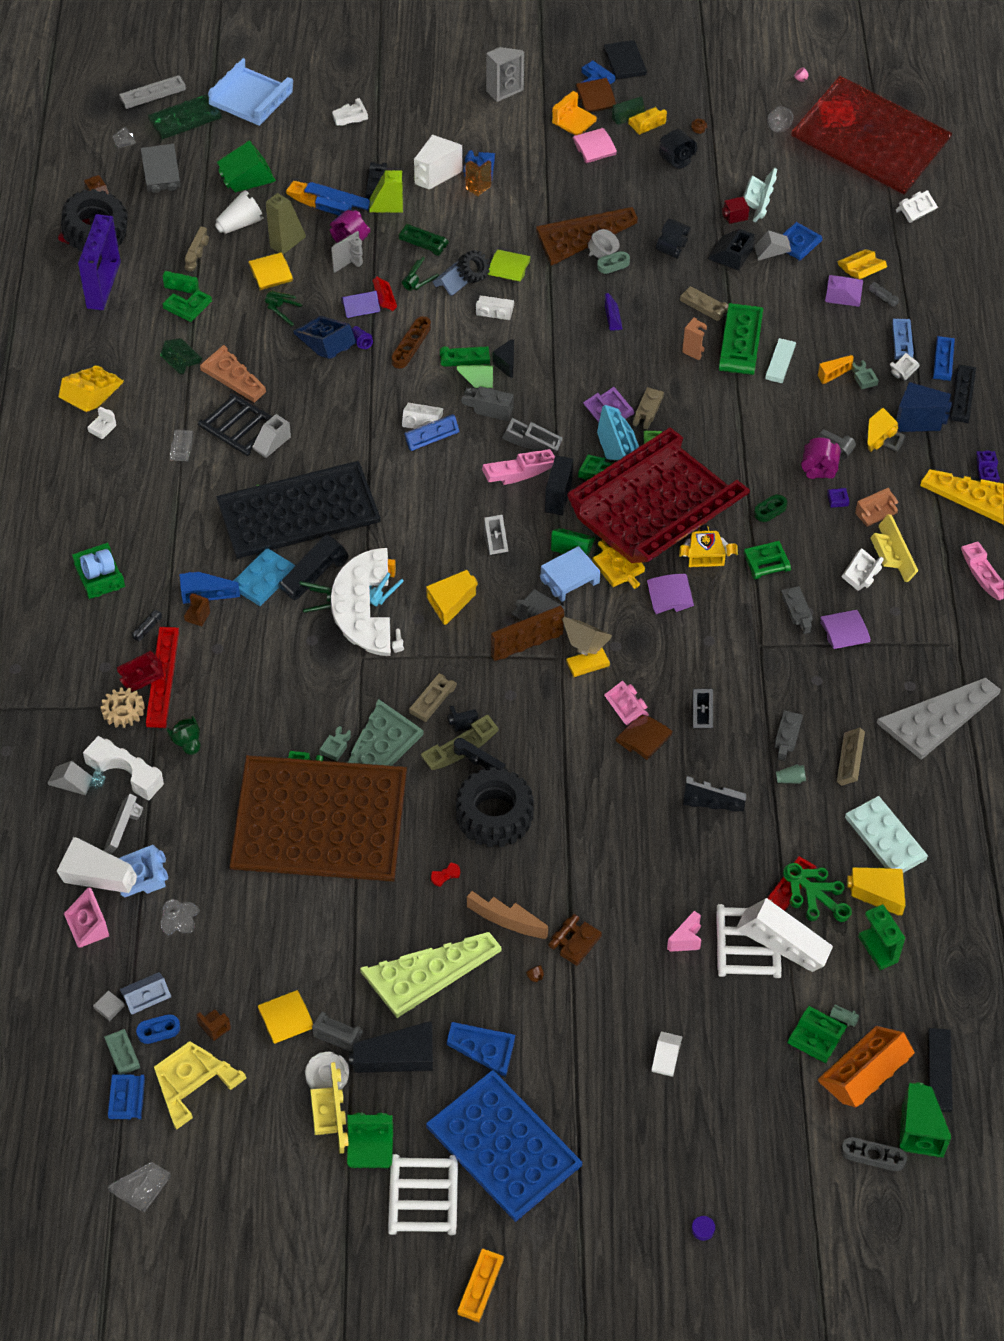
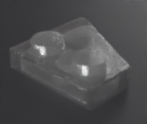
M150 1162L109 1185L108 1190L144 1213L171 1175L168 1171Z

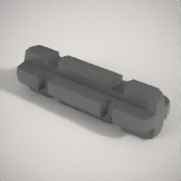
M876 282L870 284L869 291L885 302H888L892 307L899 303L898 297L892 296L891 292L882 286L879 287L880 285Z

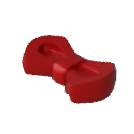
M451 862L447 869H443L441 872L432 871L431 881L434 885L441 887L446 880L459 878L460 868L457 864Z

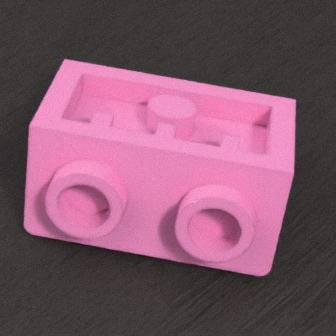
M622 680L604 696L624 724L628 726L640 715L648 716L649 714L645 710L648 706L641 698L637 699L635 688L631 684L627 685Z

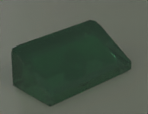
M640 96L613 105L612 119L615 123L619 125L628 122L629 118L645 112L643 97Z

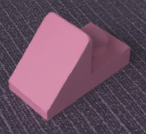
M693 911L668 939L667 950L672 952L700 949L701 939L695 935L701 927L700 914Z

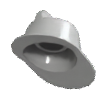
M606 229L598 230L592 234V238L588 243V248L591 251L589 256L594 255L597 258L613 254L619 249L618 239L612 232Z

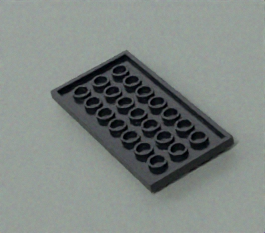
M359 461L216 496L236 559L262 553L265 549L273 550L381 522V517Z

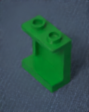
M108 543L72 554L75 569L89 599L125 587L123 575L119 572L115 561V571L106 575L100 573L99 577L88 580L82 571L80 557L90 553L95 555L97 551L108 549L111 553Z
M884 904L866 911L865 916L869 920L871 927L860 932L858 936L879 970L898 963L905 941V936Z

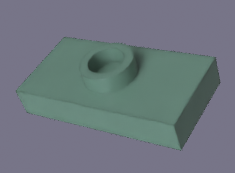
M125 1029L104 1037L119 1075H125L140 1068Z

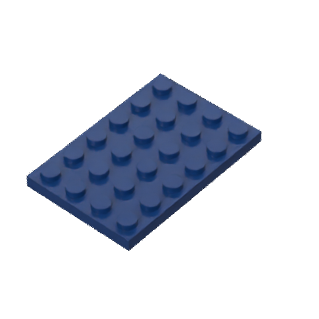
M494 1070L426 1123L428 1130L457 1158L458 1162L515 1222L582 1166V1161Z

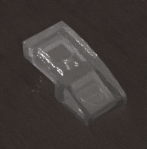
M174 430L170 461H189L193 431Z

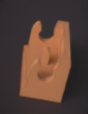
M693 318L685 327L682 353L700 360L702 357L701 351L704 352V347L702 346L704 332L698 330V328L707 330V326L698 321L697 318Z
M886 488L859 500L855 513L868 527L883 520L888 514L894 515L898 513V509L894 505L898 504V500L891 493L890 489Z

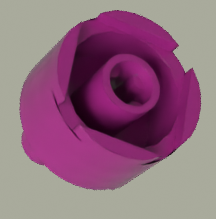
M345 210L330 223L332 227L330 233L336 243L341 242L356 231L359 232V238L363 241L371 231L357 210Z
M813 438L810 440V443L805 444L802 469L808 478L831 479L835 477L841 454L840 446L837 443H831V440L828 438Z

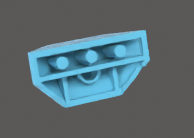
M604 405L601 411L597 434L606 459L617 462L639 448L634 431L626 419L620 415V410Z

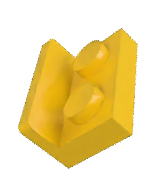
M654 107L629 118L628 124L640 135L665 124L667 111L665 109L659 111Z

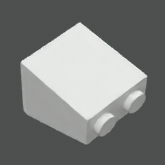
M435 135L431 136L414 158L415 185L429 190L462 171V145Z

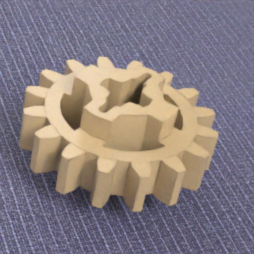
M120 688V692L112 690V695L106 694L107 700H102L101 712L103 719H107L109 725L114 722L116 728L119 724H122L123 728H125L127 723L133 726L134 720L140 721L139 716L144 715L143 709H145L142 696H138L137 691L131 693V688H128L127 691Z

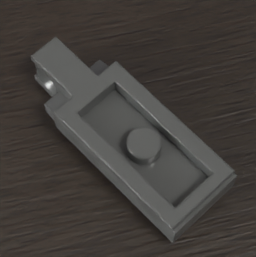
M800 586L781 590V597L793 624L800 625L803 634L811 633L813 618Z
M784 710L775 741V748L779 749L778 760L785 761L787 752L794 751L803 719L802 714Z

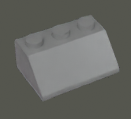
M499 47L487 52L486 91L498 102L523 91L524 51Z

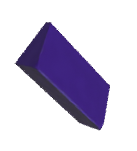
M606 293L605 311L610 331L622 330L618 304L609 293Z

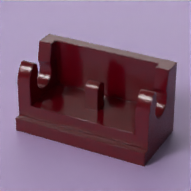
M151 651L117 667V672L122 676L119 680L127 689L131 688V693L164 677L162 662Z

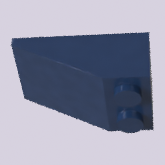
M319 316L293 331L316 354L327 359L336 357L339 352L350 349V346L356 343L350 324L324 316Z

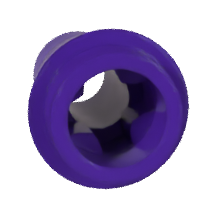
M358 326L352 328L357 346L361 349L370 348L373 344L371 334L360 329Z

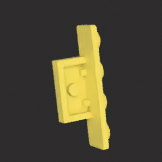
M888 514L879 524L882 534L874 533L871 536V540L879 558H884L883 566L898 568L904 582H909L918 572V569L892 515Z
M331 1062L332 1087L311 1090L315 1135L337 1133L339 1153L341 1154L344 1153V1146H348L347 1132L343 1133L342 1125L346 1124L345 1111L340 1110V1103H344L343 1091L338 1090L337 1083L341 1082L340 1068L336 1069L335 1062Z

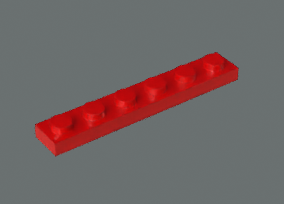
M159 627L155 656L162 662L164 677L151 683L146 727H167L179 639V628Z

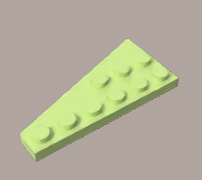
M489 932L465 938L462 942L447 943L437 949L429 948L401 956L400 959L394 961L379 962V965L369 968L368 966L361 967L360 972L396 1018H398L499 953L501 946Z

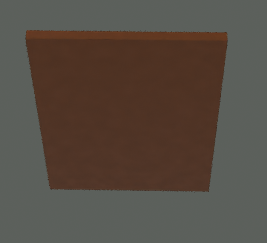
M246 755L230 869L395 882L407 767Z

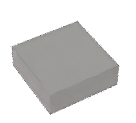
M107 991L93 1006L97 1012L110 1021L125 1005L110 991Z

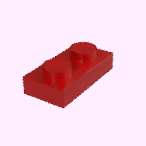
M379 277L374 278L372 282L375 287L374 290L377 291L379 304L383 308L391 311L395 310L397 304L389 282Z

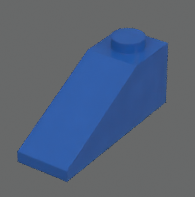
M201 572L179 574L183 604L190 603L189 596L191 593L208 598L209 601L240 597L238 582Z

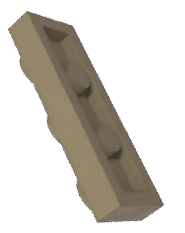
M861 728L844 733L837 782L841 786L858 781L865 731Z

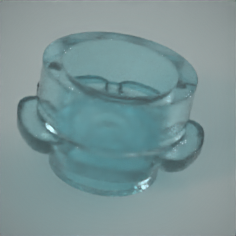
M95 770L90 786L95 787V789L103 787L106 776L103 775L104 771L99 772Z

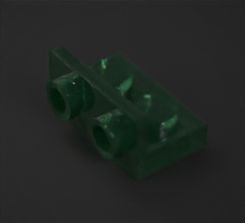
M183 339L164 341L160 355L179 374H184L186 366L201 363L202 357Z

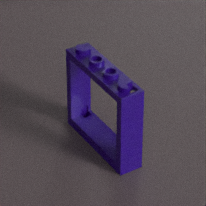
M95 215L78 262L87 309L104 310L121 262L113 216ZM100 255H101V256H102V260H101L100 265H99V268H98V270H97V263H98V260H99Z

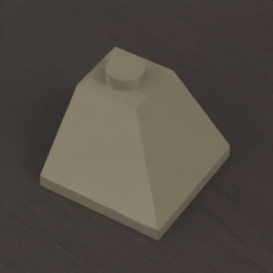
M568 617L563 618L570 644L577 648L578 653L587 656L588 653L596 654L612 637L611 634L580 620Z

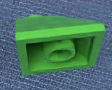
M457 365V370L475 388H479V386L493 388V365Z

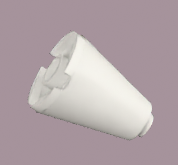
M246 190L241 192L216 219L217 223L215 226L220 233L226 234L264 219V217L260 216L262 212L255 200L247 197L249 193Z

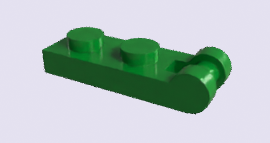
M444 346L439 350L441 356L440 363L444 367L490 364L489 346L451 349Z

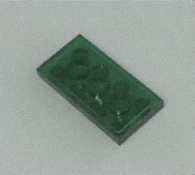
M208 94L148 115L150 123L162 140L222 118L219 109L209 104Z

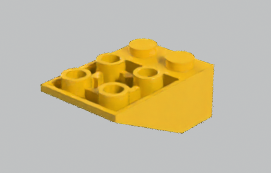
M93 366L63 377L59 398L88 412L98 408L124 380L118 378L113 373H108L100 366Z

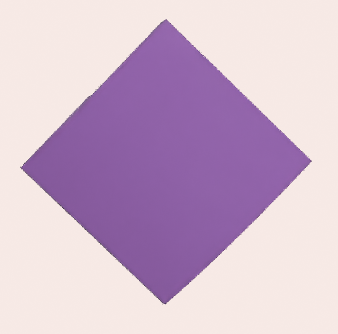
M615 387L601 396L597 393L583 402L598 422L604 405L619 409L620 415L624 419L635 414L634 410Z
M686 574L665 575L647 580L653 609L656 614L673 608L678 612L694 606Z
M857 610L821 617V625L827 632V640L833 649L870 642V636L865 623Z

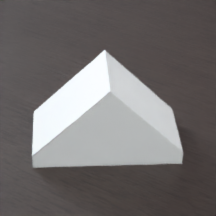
M665 1032L660 1033L652 1072L673 1077L682 1036Z

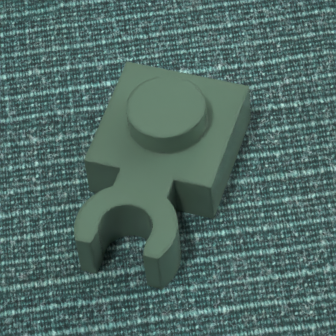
M861 360L860 367L855 362L852 364V371L855 373L854 378L861 390L878 385V378L871 368L866 369L865 361Z
M341 726L337 727L335 731L336 736L329 735L319 749L321 755L334 761L339 760L347 748V741L351 738L350 730L344 735L341 734Z

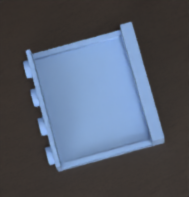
M243 58L209 90V104L260 126L292 93L293 79L287 77L282 83L245 68V59Z

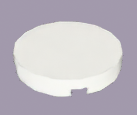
M322 1052L313 1056L305 1069L306 1081L310 1088L332 1087L330 1065L331 1062H335L336 1069L340 1068L341 1082H337L338 1090H342L349 1078L348 1064L345 1059L333 1052Z

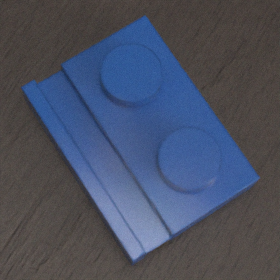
M112 1075L108 1110L109 1119H141L145 1086L144 1075Z

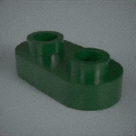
M782 495L771 496L755 507L754 517L760 522L770 521L787 509V499Z

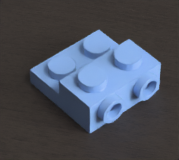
M154 845L119 858L129 863L137 875L136 883L132 886L130 893L120 892L123 897H128L140 891L148 894L166 887L165 880H168V874L162 864L166 861L163 851L157 849Z

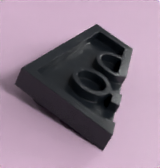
M687 776L683 805L744 812L745 793L725 787L717 789L711 787L709 782L703 781L700 784L694 782L692 777Z

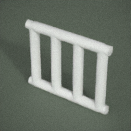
M718 904L716 911L718 976L724 977L726 974L774 975V978H781V954L768 947L726 946L725 935L744 934L736 930L737 927H725V916H742L748 908H724V905ZM726 954L772 955L773 966L726 965Z
M392 1155L389 1192V1234L394 1235L397 1231L448 1232L449 1235L456 1234L458 1162L454 1155H451L449 1158H399V1155ZM399 1167L449 1168V1179H399ZM399 1188L448 1189V1201L398 1200ZM398 1210H448V1222H397Z

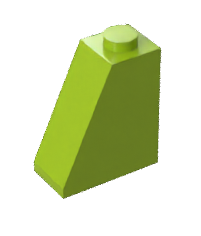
M392 170L384 172L370 197L369 212H403L402 171Z

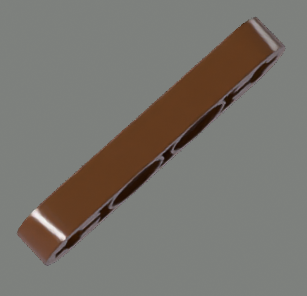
M421 316L415 320L392 354V365L395 368L402 369L408 365L430 332L431 321L428 317ZM412 335H419L420 337L414 339V338H412L411 336H412ZM406 346L412 347L410 350H404L403 348Z

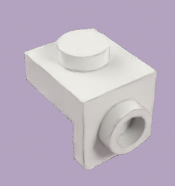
M907 353L896 364L893 362L889 364L892 369L891 373L897 379L902 378L904 381L920 366Z
M99 407V416L88 426V432L104 439L116 427V421L112 411Z

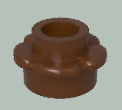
M700 118L692 121L691 127L693 132L697 134L705 132L707 123Z

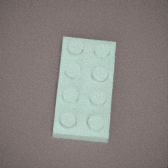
M879 796L846 813V820L885 868L903 869L904 873L927 860L928 855Z

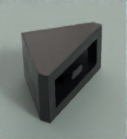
M514 339L509 340L493 351V365L510 378H513Z
M693 688L691 700L693 728H713V688Z

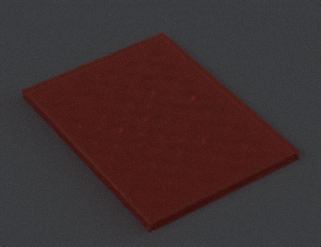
M839 76L792 130L791 136L905 195L950 140L952 133Z

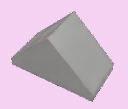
M768 230L756 243L755 250L759 261L791 252L788 236Z
M502 514L484 517V537L490 555L508 552Z
M73 761L55 767L48 785L86 795L93 777Z

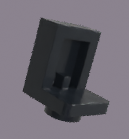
M454 705L449 706L447 719L449 725H453L455 732L470 730L471 724L478 720V714L476 709L457 714Z

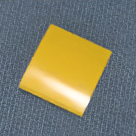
M866 249L837 261L838 265L846 273L857 279H862L887 267L886 260L876 258L874 251Z
M282 253L249 261L254 278H256L260 290L293 281L292 274Z
M298 990L257 1005L274 1044L313 1029V1022Z

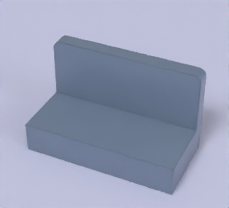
M458 262L454 263L432 281L435 287L443 285L450 296L454 295L468 282V280L463 281L464 277L459 276L461 272H457V269L460 268L457 266Z
M159 972L120 989L131 1015L171 997L165 979Z

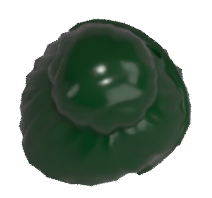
M194 716L180 720L174 725L173 731L169 727L167 728L170 739L176 745L182 747L186 754L194 755L200 750L201 744L198 740L200 729Z

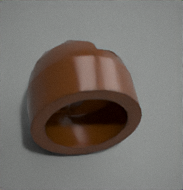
M538 965L527 970L526 975L530 981L537 983L543 979L544 971L542 966Z

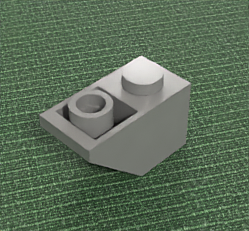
M275 414L263 425L253 445V450L267 458L291 438L290 423Z

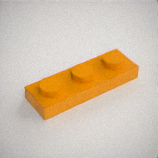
M482 1248L457 1311L458 1315L480 1322L504 1256Z

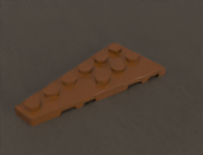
M633 207L536 226V232L552 266L588 248L592 234L598 230L606 229L616 234L637 224L638 218Z

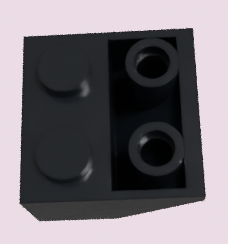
M738 229L723 235L708 256V259L739 271L753 250L755 234Z

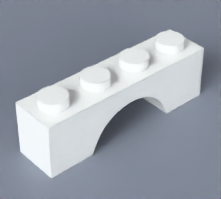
M97 736L83 752L85 763L101 773L112 768L128 771L132 775L130 781L133 792L148 801L164 784L162 772L158 768L147 765L141 758H135L126 749L116 747L108 739Z

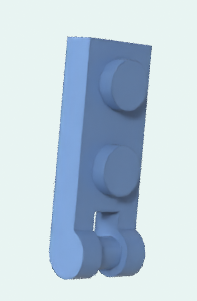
M893 319L894 359L900 360L905 353L913 358L910 319Z

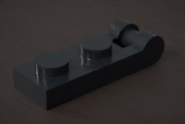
M370 163L366 190L367 199H370L382 175L387 171L388 163Z
M457 738L454 741L453 752L458 756L464 755L468 757V760L474 765H481L486 768L485 770H490V768L496 767V770L505 769L506 764L465 739Z

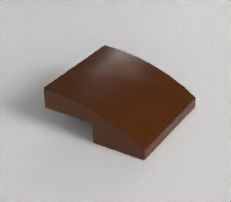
M607 78L576 84L579 100L582 101L585 111L594 112L616 107L614 94Z
M642 714L615 741L629 752L634 750L644 759L648 760L671 737L673 731L657 720Z

